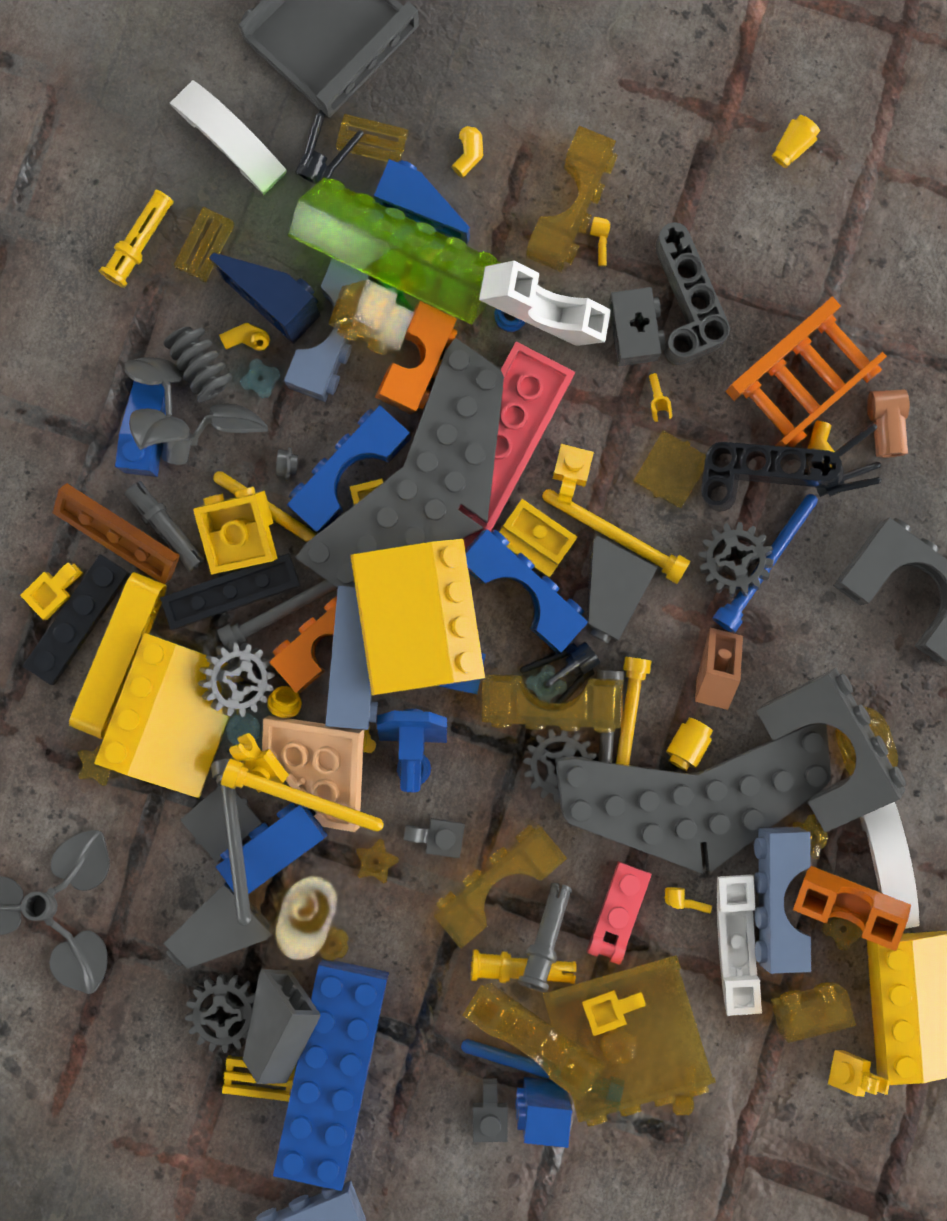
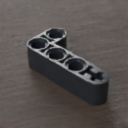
M717 442L708 449L706 454L701 494L710 508L719 512L726 511L735 503L739 480L832 488L838 485L843 478V465L840 457L828 450ZM727 453L732 456L729 465L721 468L715 466V461L721 454ZM761 456L766 459V464L762 469L755 471L749 469V463L753 458ZM795 459L801 462V467L797 472L789 474L783 471V466L787 461ZM808 461H811L813 468H810L811 475H808ZM826 463H831L834 470H830L828 476H823L820 469H824ZM720 486L727 488V494L722 500H711V493L715 488Z

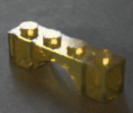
M582 126L578 127L567 152L564 169L572 176L576 183L578 197L574 204L563 213L555 216L539 217L527 245L526 258L560 272H563L566 263L573 264L580 245L575 244L579 232L586 234L593 216L588 213L592 202L595 204L599 203L606 185L601 183L605 172L611 174L616 164L618 155L613 153L616 140Z
M488 674L482 682V722L491 723V726L495 728H508L512 724H525L527 729L533 730L544 729L546 725L560 726L559 728L564 731L580 730V727H594L596 732H614L615 728H621L623 721L624 680L589 678L584 690L576 698L565 703L553 704L544 702L531 694L525 686L522 676Z
M531 824L527 825L515 836L518 841L508 850L504 846L501 847L488 859L491 865L482 872L478 868L475 869L462 881L465 886L454 895L452 891H449L436 903L438 909L435 911L434 917L460 949L488 926L484 903L489 890L497 881L512 874H525L542 881L568 859L540 824L534 828Z
M492 983L480 985L462 1015L490 1036L501 1039L525 1053L545 1070L549 1079L578 1100L588 1095L606 1064Z

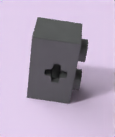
M652 287L611 292L608 303L611 310L610 317L617 365L626 366L658 361L661 350H665V335L663 330H658L656 318H659L661 315L660 302L658 297L653 298ZM634 321H638V325L644 327L642 332L638 333L637 328L632 327Z

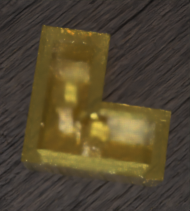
M366 279L342 286L328 324L338 329V335L356 341L358 338L367 342V348L371 351L386 355L387 352L400 350L414 312L395 303L398 294Z

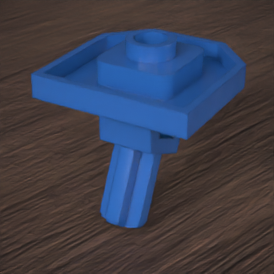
M405 709L403 711H391L377 715L379 741H399L398 760H401V791L410 793L420 791L424 743H447V718L432 712H423L419 709Z

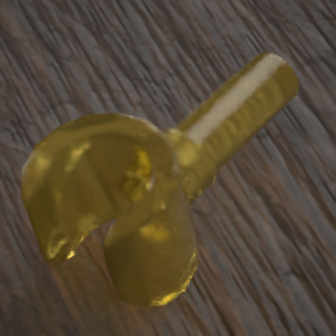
M688 1065L683 1095L672 1096V1108L675 1115H690L694 1110L692 1088L696 1072L695 1066Z

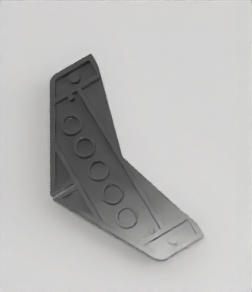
M455 338L445 351L404 467L309 540L295 558L337 588L338 586L355 587L350 556L352 554L434 541L464 539L483 530L482 526L458 509L462 505L485 523L488 522L504 376L501 370Z
M824 723L808 724L774 741L771 740L709 769L693 773L593 761L590 758L576 756L555 758L561 813L569 824L702 874L700 843L703 842L706 870L711 873L758 837L759 828H771L826 787L831 778L827 724Z

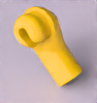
M470 126L462 128L459 133L464 153L451 166L454 172L461 178H464L483 157L482 134L477 128Z
M243 323L219 334L226 350L242 343L257 351H262L267 348L270 342L269 335L265 330L250 323Z
M815 421L807 449L835 452L827 442L831 424L824 421Z

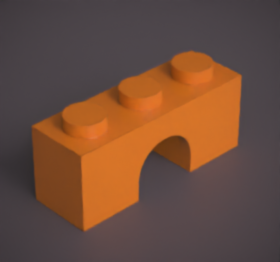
M420 301L414 307L402 334L403 338L417 346L420 352V362L416 368L411 369L392 363L387 368L375 398L410 415L416 412L418 408L423 410L431 392L426 388L431 377L436 379L442 362L440 357L444 347L448 348L457 335L458 331L453 329L457 318Z
M337 596L324 606V609L327 611L318 620L314 617L310 618L298 629L301 635L291 643L288 639L285 640L272 652L275 657L269 661L270 664L296 693H301L325 672L316 659L315 649L321 639L327 636H334Z
M811 866L804 877L793 911L826 924L828 919L832 917L846 919L860 927L863 932L861 938L897 951L908 922L911 904Z

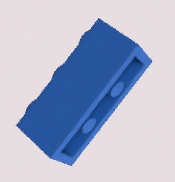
M292 802L276 813L280 820L270 827L264 822L248 834L251 841L242 847L248 894L328 836L309 808L301 805L296 807ZM227 849L220 854L224 861L215 867L233 891L229 851Z
M524 1077L523 1088L517 1087L515 1099L517 1130H523L524 1143L568 1148L572 1108L566 1084L549 1079Z

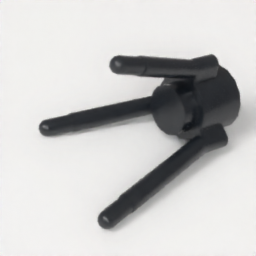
M321 109L315 116L305 152L295 171L297 175L316 185L320 184L322 178L330 181L334 170L364 135V132L359 130L327 166L325 164L327 157L315 151L325 113Z
M871 424L834 453L841 457L875 431L877 425ZM875 462L846 472L838 485L832 488L816 487V490L820 497L827 494L831 497L840 492L880 484L882 482L880 477L845 484L844 481L881 467V463ZM826 463L825 468L820 469L823 476H828L829 471L834 470L830 467L831 463Z
M586 642L579 646L572 643L562 653L556 652L520 668L521 673H526L568 656L564 660L567 666L549 678L545 685L550 687L571 672L574 676L581 674L544 715L543 719L545 721H549L584 681L595 674L593 668L599 665L600 661Z

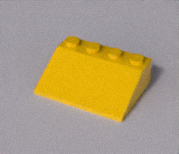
M463 539L434 541L350 555L372 695L485 678Z
M144 633L94 764L200 798L211 769V764L214 761L230 716L223 714L222 709L216 711L211 708L213 700L207 701L202 697L208 689L198 685L199 681L206 679V674L199 670L201 667H209L210 663L205 658L207 655ZM225 662V663L221 666V668L224 667V666H226V665L229 664V663ZM226 676L232 682L240 683V681H244L241 676ZM217 681V688L221 694L222 687L219 681Z
M947 931L903 933L897 951L867 940L877 1075L890 1080V1085L920 1084L947 1078Z

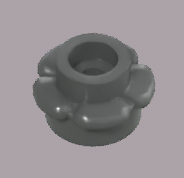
M291 447L288 450L278 449L276 476L285 477V480L288 481L290 474H297L298 455L292 454Z

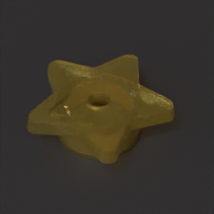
M101 744L94 751L79 750L78 755L83 763V767L78 775L79 779L94 778L102 786H106L109 773L112 770L102 766L96 767L94 764Z
M812 814L807 817L804 823L794 822L793 827H800L810 832V856L812 859H819V849L825 847L828 836L820 823L816 822L815 815Z
M379 839L371 849H356V853L362 861L358 877L375 876L382 883H386L388 868L398 863L399 858L386 852L383 839ZM375 858H378L380 861L377 865L373 863Z

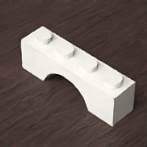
M516 261L485 266L479 297L480 301L575 346L605 342L611 310L589 298L563 296L541 288L537 285L539 273Z

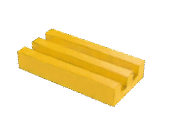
M228 1055L226 1058V1071L224 1072L223 1094L289 1102L296 1065L287 1083L265 1084L286 1087V1090L232 1084V1080L256 1083L252 1074L233 1072L234 1066L247 1068L243 1061V1057Z

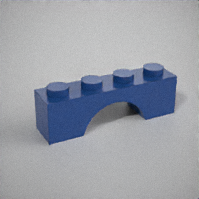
M379 405L375 411L369 409L358 421L360 427L352 435L349 433L345 434L336 444L335 449L337 451L329 460L323 458L313 468L312 473L314 476L306 484L302 482L298 484L289 494L291 500L287 505L316 533H320L343 512L338 500V484L341 476L349 466L364 459H378L389 463L411 440L410 432L382 406Z
M488 529L481 531L465 549L469 574L480 584L497 578H509L520 583L528 591L534 606V616L530 629L552 650L562 653L588 623L582 616L585 611L572 599L569 598L565 601L557 593L560 588L550 578L544 576L541 579L532 570L535 565L525 555L519 553L516 556L507 547L510 542L495 529L492 533Z

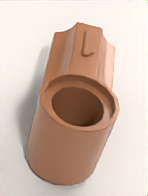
M906 389L870 391L868 395V417L870 421L877 425V429L874 431L876 457L891 458L908 454L905 419L909 415L910 401Z

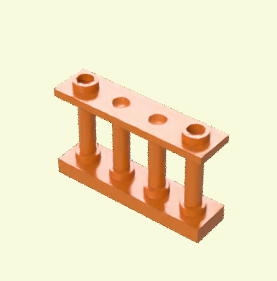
M833 296L734 381L725 391L733 401L737 400L742 394L746 399L750 397L785 436L775 446L784 447L788 445L789 447H795L807 436L803 430L861 379L868 383L882 370L878 364L887 357L884 352L880 353L870 362L835 323L837 319L834 317V314L841 305ZM817 329L821 334L825 332L859 369L860 372L846 384L810 345L812 341L809 336ZM792 351L796 355L800 353L835 392L822 405L812 397L785 367L787 362L784 358ZM766 373L771 377L775 375L810 414L796 428L760 389L762 384L758 380Z

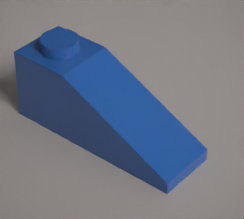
M389 159L374 194L376 208L468 244L470 227L413 164L407 161L400 160L395 162Z
M134 381L119 432L115 467L126 474L158 477L162 443L140 450L131 434L129 420L131 413L138 409H156L166 415L165 390L162 384L146 385Z

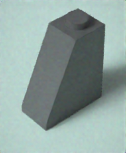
M598 535L591 544L586 617L588 623L586 626L592 629L590 635L608 644L610 639L615 642L620 639L657 567Z
M226 882L163 944L168 948L166 951L167 955L175 964L179 966L183 964L189 969L267 940L275 932L276 928L250 901L251 922L246 926L240 925L237 921L234 892Z
M262 969L259 974L243 1055V1061L257 1084L287 1083L321 1016L291 970Z

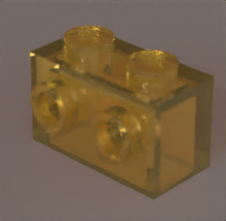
M834 982L820 983L815 985L814 989L802 992L800 990L782 993L779 998L771 999L779 1034L788 1043L856 1026L848 992Z

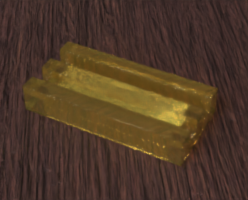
M344 114L336 143L337 150H342L349 142L345 138L351 139L357 133L348 130V127L351 126L396 137L399 140L395 142L379 138L378 136L364 134L358 142L395 150V152L357 143L349 153L386 162L389 159L395 162L402 160V154L406 147L405 143L409 135L408 129Z
M202 207L174 263V267L206 283L214 267L209 257L213 253H221L235 225L233 220ZM208 218L213 219L191 264H186ZM220 224H223L201 269L198 270Z

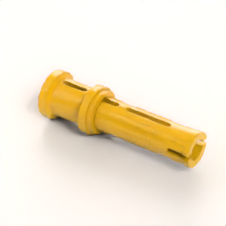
M159 190L154 191L152 198L138 217L125 240L115 244L114 249L116 251L106 267L101 266L99 272L112 283L122 288H125L128 284L126 279L136 264L139 265L142 262V250L156 231L170 206L174 203L168 195Z
M473 949L471 981H477L478 978L499 979L500 983H506L510 981V978L519 979V976L524 974L528 959L511 958V954L504 951L500 955L482 954L479 950ZM556 961V963L551 965L547 981L575 984L576 975L562 971L576 972V961Z

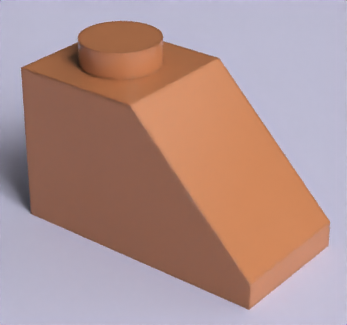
M710 627L697 676L695 702L726 710L729 709L741 679L742 635Z

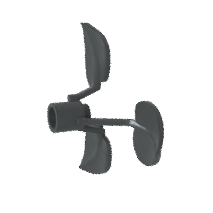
M157 357L137 358L128 360L125 363L124 371L129 378L146 385L162 384L165 390L166 415L159 410L149 408L135 410L130 415V431L140 450L154 444L163 443L161 458L170 464L182 465L188 462L191 445H198L200 435L210 423L213 428L229 433L268 432L267 425L253 411L241 405L224 403L211 406L210 415H206L192 435L186 422L172 416L171 385L169 382H180L183 376L182 371L178 370L177 365L169 360Z
M99 830L79 833L66 840L57 848L51 860V871L55 876L64 879V881L54 888H49L46 893L31 892L23 899L21 886L9 877L0 876V935L9 934L20 926V911L29 920L45 921L46 925L51 926L68 941L58 944L51 953L49 964L52 975L62 985L86 994H93L105 976L108 963L106 945L99 935L89 930L82 931L73 938L69 931L54 921L53 916L56 914L58 907L54 896L65 889L70 883L77 890L87 891L98 887L105 880L110 867V859L104 834Z

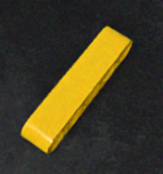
M136 572L130 575L71 713L70 727L100 739L104 738L143 634L150 633L162 605L160 598L166 594V584Z

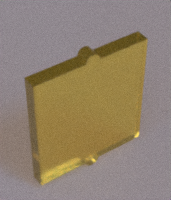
M663 430L633 481L654 493L653 496L655 498L661 497L681 509L704 471L706 455L691 447L689 441L683 442Z

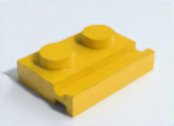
M521 499L499 531L510 542L507 547L516 556L519 553L525 555L535 565L534 568L550 578L578 538L523 499Z

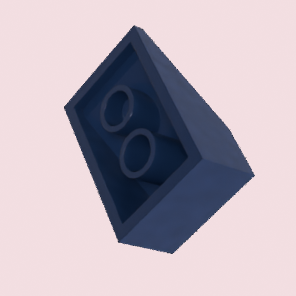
M213 253L209 257L220 277L293 344L321 316L316 305L319 301L313 295L315 291L302 278L296 281L288 273Z

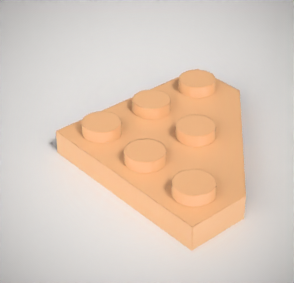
M270 715L263 719L262 751L271 750L289 776L285 781L290 787L360 811L363 729L327 727L323 723ZM315 811L316 815L314 817L322 827L355 832L360 828L358 825Z

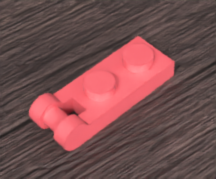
M618 861L587 948L588 954L596 957L599 954L609 957V961L617 965L622 963L628 940L652 875L650 872ZM606 931L617 935L614 945L603 941Z

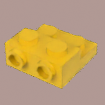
M254 486L234 491L235 498L226 500L223 493L203 498L204 505L193 509L211 575L272 562L278 559L269 525L274 523L265 491L255 492Z

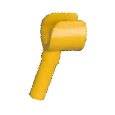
M594 217L590 235L600 237L598 242V266H607L606 244L610 231V222L604 218Z
M656 373L649 375L654 398L651 402L653 420L658 422L657 413L662 410L667 411L669 419H671V401L663 396Z
M665 888V902L667 905L676 909L691 908L711 913L712 905L685 899V888Z

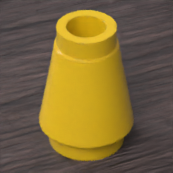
M799 115L796 120L792 119L775 152L772 154V158L779 165L787 168L817 141L816 136L820 132L819 127L804 115Z

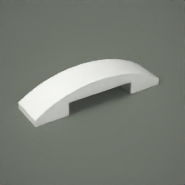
M194 80L170 102V105L221 150L239 168L241 174L263 195L287 173L284 166L227 107Z
M895 802L861 816L860 820L862 830L867 833L879 892L911 904L908 922L905 927L907 929L919 926V907L908 844Z
M752 874L717 877L718 945L727 1016L762 1014L760 979L757 976L753 919L755 894Z

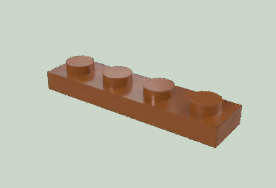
M68 483L58 490L52 512L54 515L157 581L166 584L172 578L180 557L179 554Z

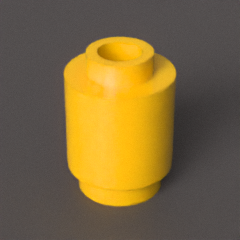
M689 717L686 724H681L666 750L671 756L669 762L685 771L688 770L689 766L697 768L712 741L710 736L713 730L704 723Z

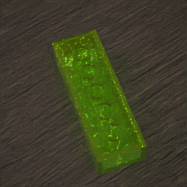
M323 178L298 199L288 233L289 237L471 325L487 305L479 300L485 266L501 263L492 254L478 252L466 246V243L461 239L447 237L437 232L433 226L427 223H418L405 217V214L398 209L387 208L376 203L367 194L356 193L345 188L343 183L335 179Z

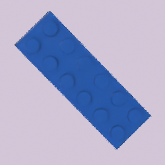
M322 958L320 961L311 1001L321 1016L297 1061L273 1173L274 1177L338 1191L343 1190L389 972Z

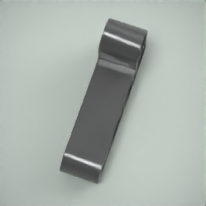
M668 223L660 231L655 249L687 325L679 327L671 333L665 344L664 354L672 364L683 365L720 349L729 336L730 326L689 231L681 223ZM670 238L671 242H678L677 248L673 243L667 244V239ZM678 268H689L693 273V277L683 278L678 273ZM694 297L702 298L707 307L705 309H697L692 305L691 299ZM708 327L716 329L720 338L717 340L709 339L705 335L704 329ZM683 340L689 346V351L686 353L678 352L674 348L673 342Z

